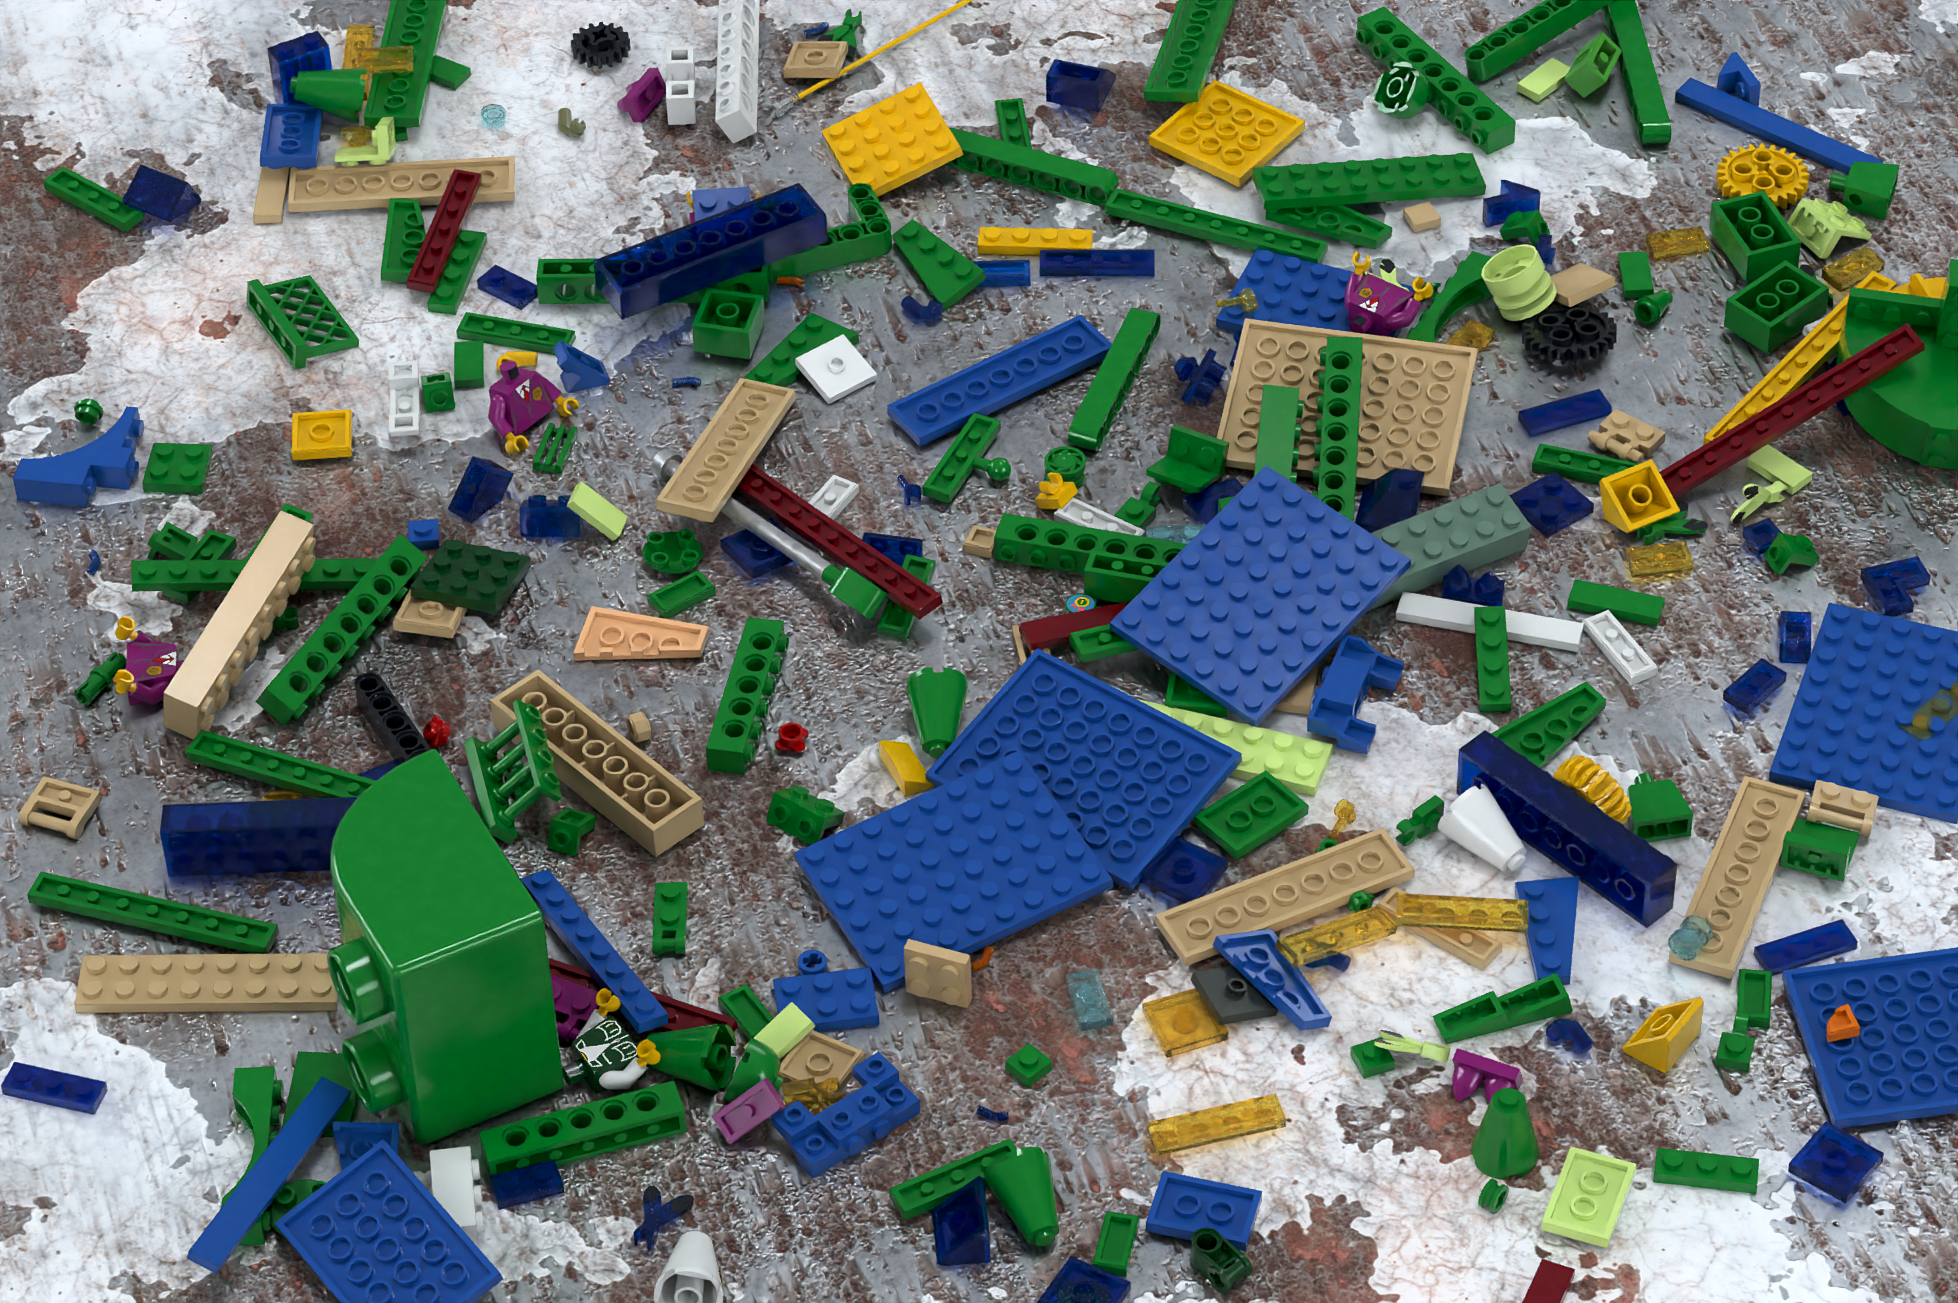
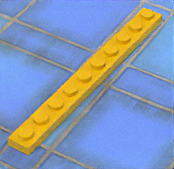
M1872 271L1855 288L1888 292L1897 287V282ZM1849 294L1704 436L1703 446L1797 390L1837 351Z

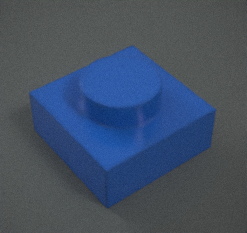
M438 519L408 521V541L419 550L440 548Z

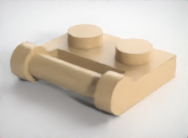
M44 776L22 807L18 817L19 824L29 827L33 824L66 833L69 838L78 840L83 834L85 824L102 801L101 793L94 789ZM39 809H42L64 816L72 817V819L70 821H67L49 815L37 813V811Z
M1816 779L1806 821L1816 823V820L1859 831L1861 836L1869 837L1879 797L1865 791H1858Z

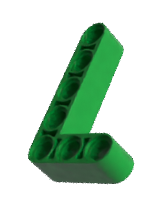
M856 183L848 188V211L853 223L759 247L757 257H768L770 282H776L777 277L785 276L786 278L787 276L788 278L789 276L790 278L791 276L792 278V276L817 272L889 253L892 249L891 223L872 187L865 183Z

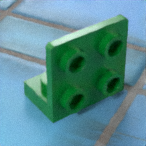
M1175 425L1171 428L1167 455L1148 467L1146 475L1155 478V481L1158 483L1179 486L1187 493H1199L1224 476L1230 443Z
M1797 818L1792 832L1787 831L1785 834L1780 866L1844 882L1859 839V833Z

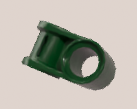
M1204 1227L1193 1233L1190 1254L1191 1265L1208 1279L1216 1290L1225 1294L1231 1290L1232 1284L1242 1277L1247 1278L1252 1275L1253 1267L1248 1257L1242 1251L1236 1249L1217 1230Z

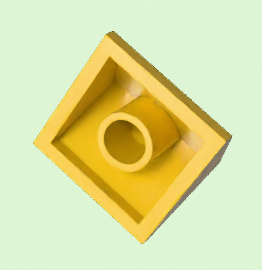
M1652 459L1599 481L1604 519L1627 534L1680 512Z
M1696 997L1656 1007L1622 1047L1623 1051L1666 1074L1701 1033L1704 1001L1701 997Z

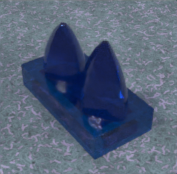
M1458 564L1447 575H1444L1441 598L1483 606H1503L1505 580H1499L1491 571L1484 573L1479 578L1469 577L1467 571Z

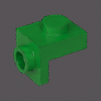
M1539 210L1513 212L1506 218V222L1499 230L1503 240L1527 236L1532 246L1536 249L1542 246L1550 234L1548 225Z
M1780 532L1764 553V557L1776 574L1780 575L1784 573L1791 562L1814 567L1820 558L1813 549V543L1807 537Z

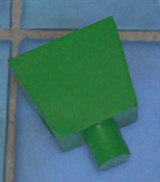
M1855 161L1852 163L1848 175L1832 172L1829 189L1844 192L1842 204L1847 209L1886 220L1897 188L1899 165Z
M1650 773L1639 774L1634 780L1635 784L1630 785L1627 790V797L1632 808L1630 811L1631 815L1627 818L1631 844L1636 845L1691 836L1693 812L1674 782L1669 779L1654 781Z

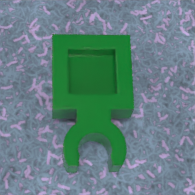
M1434 795L1414 809L1412 818L1409 820L1404 819L1397 824L1396 829L1402 833L1396 837V840L1403 846H1408L1416 837L1422 839L1429 833L1437 831L1438 823L1441 817L1444 816V801Z

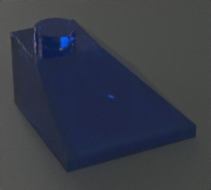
M1394 468L1365 485L1355 523L1369 533L1420 514L1424 496L1425 472Z

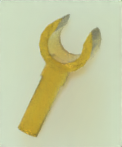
M1249 288L1242 290L1239 296L1234 298L1216 300L1217 307L1242 304L1243 309L1249 312L1258 308L1255 293Z
M1346 799L1340 800L1334 809V814L1339 819L1328 835L1329 839L1335 840L1346 823L1351 824L1356 819L1355 806Z

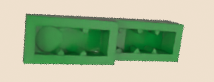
M1554 973L1500 997H1497L1494 991L1488 992L1433 1016V1019L1445 1044H1450L1573 1012L1569 995L1558 974Z

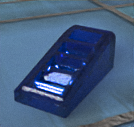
M1796 611L1780 612L1779 661L1781 663L1808 664L1811 655V613Z

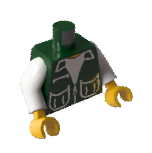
M603 988L596 995V1003L600 1008L598 1010L594 1009L585 1026L571 1044L573 1062L562 1067L563 1078L569 1086L585 1079L593 1091L598 1093L610 1089L630 1088L637 1080L646 1077L647 1063L655 1065L661 1058L660 1053L655 1050L656 1045L652 1041L645 1039L637 1046L613 1015L607 1016L608 1012L617 1011L621 1003L620 999L612 995L610 990Z

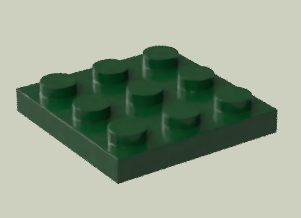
M446 539L411 585V596L497 614L530 569L531 557L519 555L516 552L491 549L488 546H477L463 543L459 540Z

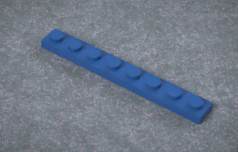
M549 870L520 878L540 909L543 918L602 989L610 990L612 995L620 999V1012L638 1034L668 1024V1013Z

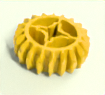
M1573 755L1571 758L1566 759L1553 774L1554 779L1552 782L1555 786V792L1560 795V801L1565 803L1567 810H1570L1575 818L1580 819L1583 825H1588L1591 830H1597L1601 834H1611L1627 822L1632 809L1629 798L1624 794V789L1618 785L1617 780L1613 779L1609 771L1606 772L1600 764H1595L1592 759H1586L1582 755Z

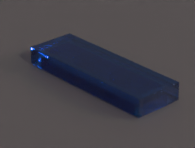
M1596 389L1519 411L1518 419L1529 436L1533 437L1608 416L1612 412V406L1601 390Z
M1843 919L1756 946L1754 947L1753 955L1763 970L1772 971V976L1783 973V970L1796 969L1857 949L1858 941Z

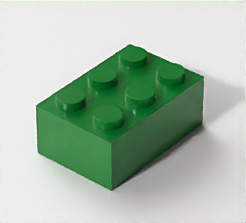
M1764 190L1711 203L1709 231L1745 282L1758 279L1785 260L1798 268L1801 242Z
M1785 260L1726 300L1724 327L1768 354L1801 332L1804 326L1826 315L1829 287Z

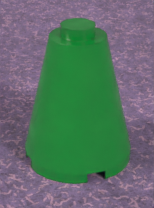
M349 68L298 71L297 77H291L289 92L294 93V99L358 124L359 118L354 117L355 112L362 109L366 80L360 78L361 74H367V69Z
M933 667L924 668L912 673L907 679L906 692L922 750L934 758H940L956 740L968 693L967 677L951 668L943 667L944 672H933Z
M712 1024L650 1034L646 1038L656 1045L655 1050L661 1056L657 1064H646L650 1068L709 1090L725 1088L733 1077L736 1057H731V1046H736V1038L732 1028L728 1025Z
M1503 1088L1493 1094L1471 1146V1152L1477 1168L1487 1176L1495 1179L1507 1180L1510 1175L1519 1174V1177L1525 1176L1536 1167L1539 1160V1145L1525 1096L1513 1088Z
M1024 1147L1006 1153L1008 1160L999 1165L997 1160L990 1163L984 1172L985 1181L1026 1241L1030 1244H1036V1246H1045L1055 1240V1236L1059 1233V1223L1051 1161L1048 1153L1045 1152L1044 1154L1039 1147Z

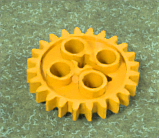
M1763 143L1760 144L1759 148L1749 144V149L1747 150L1739 146L1738 153L1730 150L1729 156H1723L1722 163H1718L1716 173L1717 189L1722 190L1723 197L1730 196L1729 199L1764 190L1776 208L1780 206L1783 209H1787L1788 203L1796 205L1797 199H1802L1804 193H1807L1809 183L1808 166L1803 165L1802 158L1795 159V152L1787 155L1786 148L1778 151L1775 150L1774 144L1769 149L1765 148Z

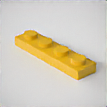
M979 227L978 254L1092 257L1093 230Z

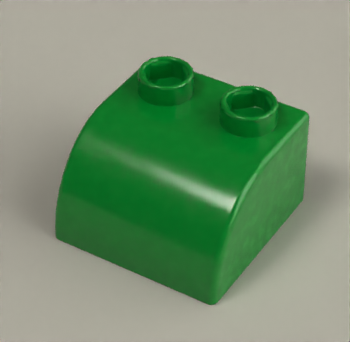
M431 749L398 765L375 781L354 801L338 825L331 847L330 870L343 944L331 948L327 953L329 972L337 995L347 1015L356 1023L357 1035L345 1039L342 1043L345 1065L354 1089L366 1110L372 1114L395 1106L412 1137L420 1145L430 1144L564 1088L543 915L436 749Z

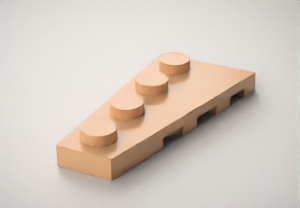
M591 606L573 652L574 660L700 658L710 635L709 626Z

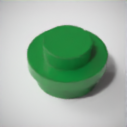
M89 398L77 401L74 406L76 419L85 424H96L104 413L99 403Z

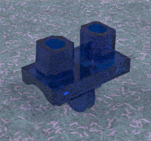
M1211 348L1207 351L1200 365L1197 364V360L1194 357L1180 358L1175 364L1174 369L1178 379L1182 382L1190 381L1181 397L1187 403H1189L1192 396L1207 403L1216 386L1203 379V377L1218 385L1227 369L1213 360L1217 352Z

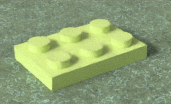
M1571 1146L1543 1216L1541 1230L1608 1248L1634 1179L1637 1164Z

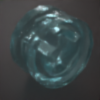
M498 104L484 106L481 110L482 126L488 129H497L504 126L506 123L504 107Z

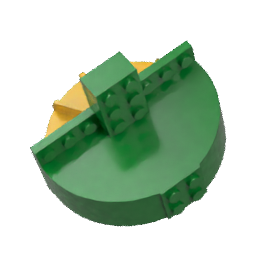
M1950 260L1946 277L1923 279L1920 273L1912 274L1909 283L1898 286L1888 292L1851 287L1836 352V366L1907 323L1924 343L1925 350L1844 398L1843 400L1856 421L1870 435L1893 451L1920 462L1919 465L1958 470V260Z

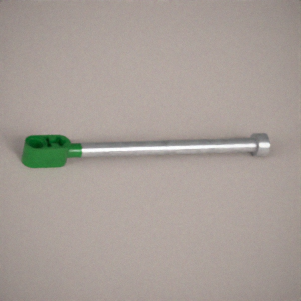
M665 448L655 455L651 464V470L656 476L668 482L682 463L683 458L673 450ZM731 496L721 509L723 514L829 584L831 587L828 589V592L869 620L873 618L887 598L888 594L850 568L844 566L841 571Z

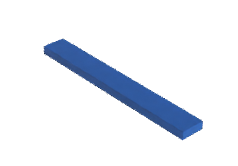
M1691 77L1675 92V99L1843 173L1849 174L1852 163L1855 161L1883 163L1881 159Z
M323 1076L320 1078L190 1248L187 1259L218 1274L347 1103L351 1094L350 1090Z

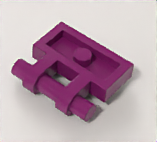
M551 975L555 1014L568 1018L567 1022L563 1024L556 1021L559 1040L571 1043L581 1032L579 1030L581 1023L586 1024L594 1009L598 1010L600 1008L596 1003L598 991Z

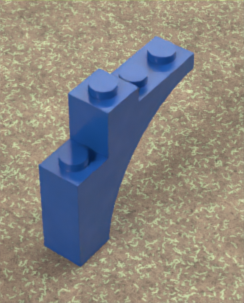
M126 406L123 414L111 429L95 441L81 448L51 457L21 458L13 477L17 500L86 507L90 496L95 494L97 487L129 490L133 479L137 478L139 474V462L135 461L134 455L138 437L141 438L144 433V421L140 420L138 407Z

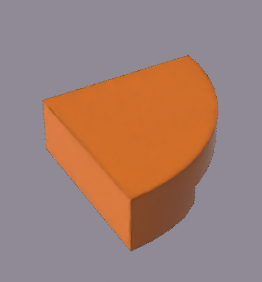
M1849 1004L1838 1007L1828 1020L1826 1026L1827 1042L1860 1035V1026Z

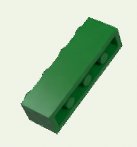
M1263 385L1254 476L1267 465L1296 484L1297 472H1291V468L1298 465L1299 448L1293 447L1294 442H1300L1302 424H1296V418H1302L1304 405L1303 400H1298L1299 388Z
M1091 550L1084 569V594H1088L1095 599L1119 603L1130 602L1154 579L1168 562Z

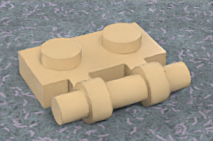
M1615 409L1599 424V432L1595 430L1590 431L1588 440L1595 443L1598 449L1603 451L1610 450L1618 454L1619 459L1623 461H1632L1640 464L1644 459V455L1650 457L1665 442L1666 432Z

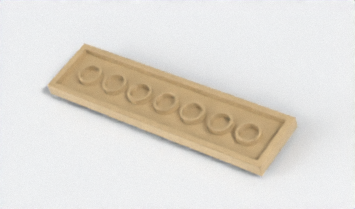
M515 157L391 162L380 165H332L311 167L309 169L294 167L290 168L289 212L389 208L390 198L418 200L420 206L439 205L454 169L482 174V182L472 204L515 201Z
M740 378L657 497L656 510L667 512L671 515L694 518L701 522L713 523L795 401L796 390Z
M1744 776L1669 952L1668 962L1728 979L1733 978L1781 861L1785 834L1787 831L1792 832L1795 821L1799 817L1805 803L1806 792Z
M1382 827L1155 915V924L1186 967L1220 954L1213 947L1216 936L1272 929L1274 932L1348 904L1350 897L1358 891L1374 894L1413 879L1415 877V869Z
M327 953L83 955L74 1005L76 1013L338 1011L339 997L330 976Z

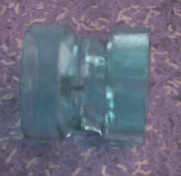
M1687 916L1680 924V929L1675 930L1669 937L1668 946L1678 958L1685 961L1694 960L1700 953L1701 947L1705 946L1713 937L1712 928L1708 922L1699 916Z

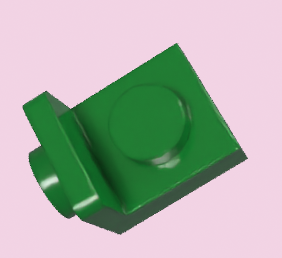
M449 372L420 376L427 413L455 409Z
M166 522L161 532L155 529L147 545L151 547L147 558L153 560L158 551L173 560H184L195 547L199 538Z
M567 807L550 819L547 847L572 856L576 855L579 852L580 837L595 828L596 816Z

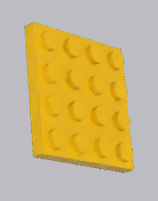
M1214 79L1203 89L1199 102L1185 104L1149 135V145L1240 187L1252 177L1253 168L1263 167L1305 130V120Z
M921 82L821 130L824 139L851 185L856 183L868 184L872 187L877 197L964 155L960 145Z

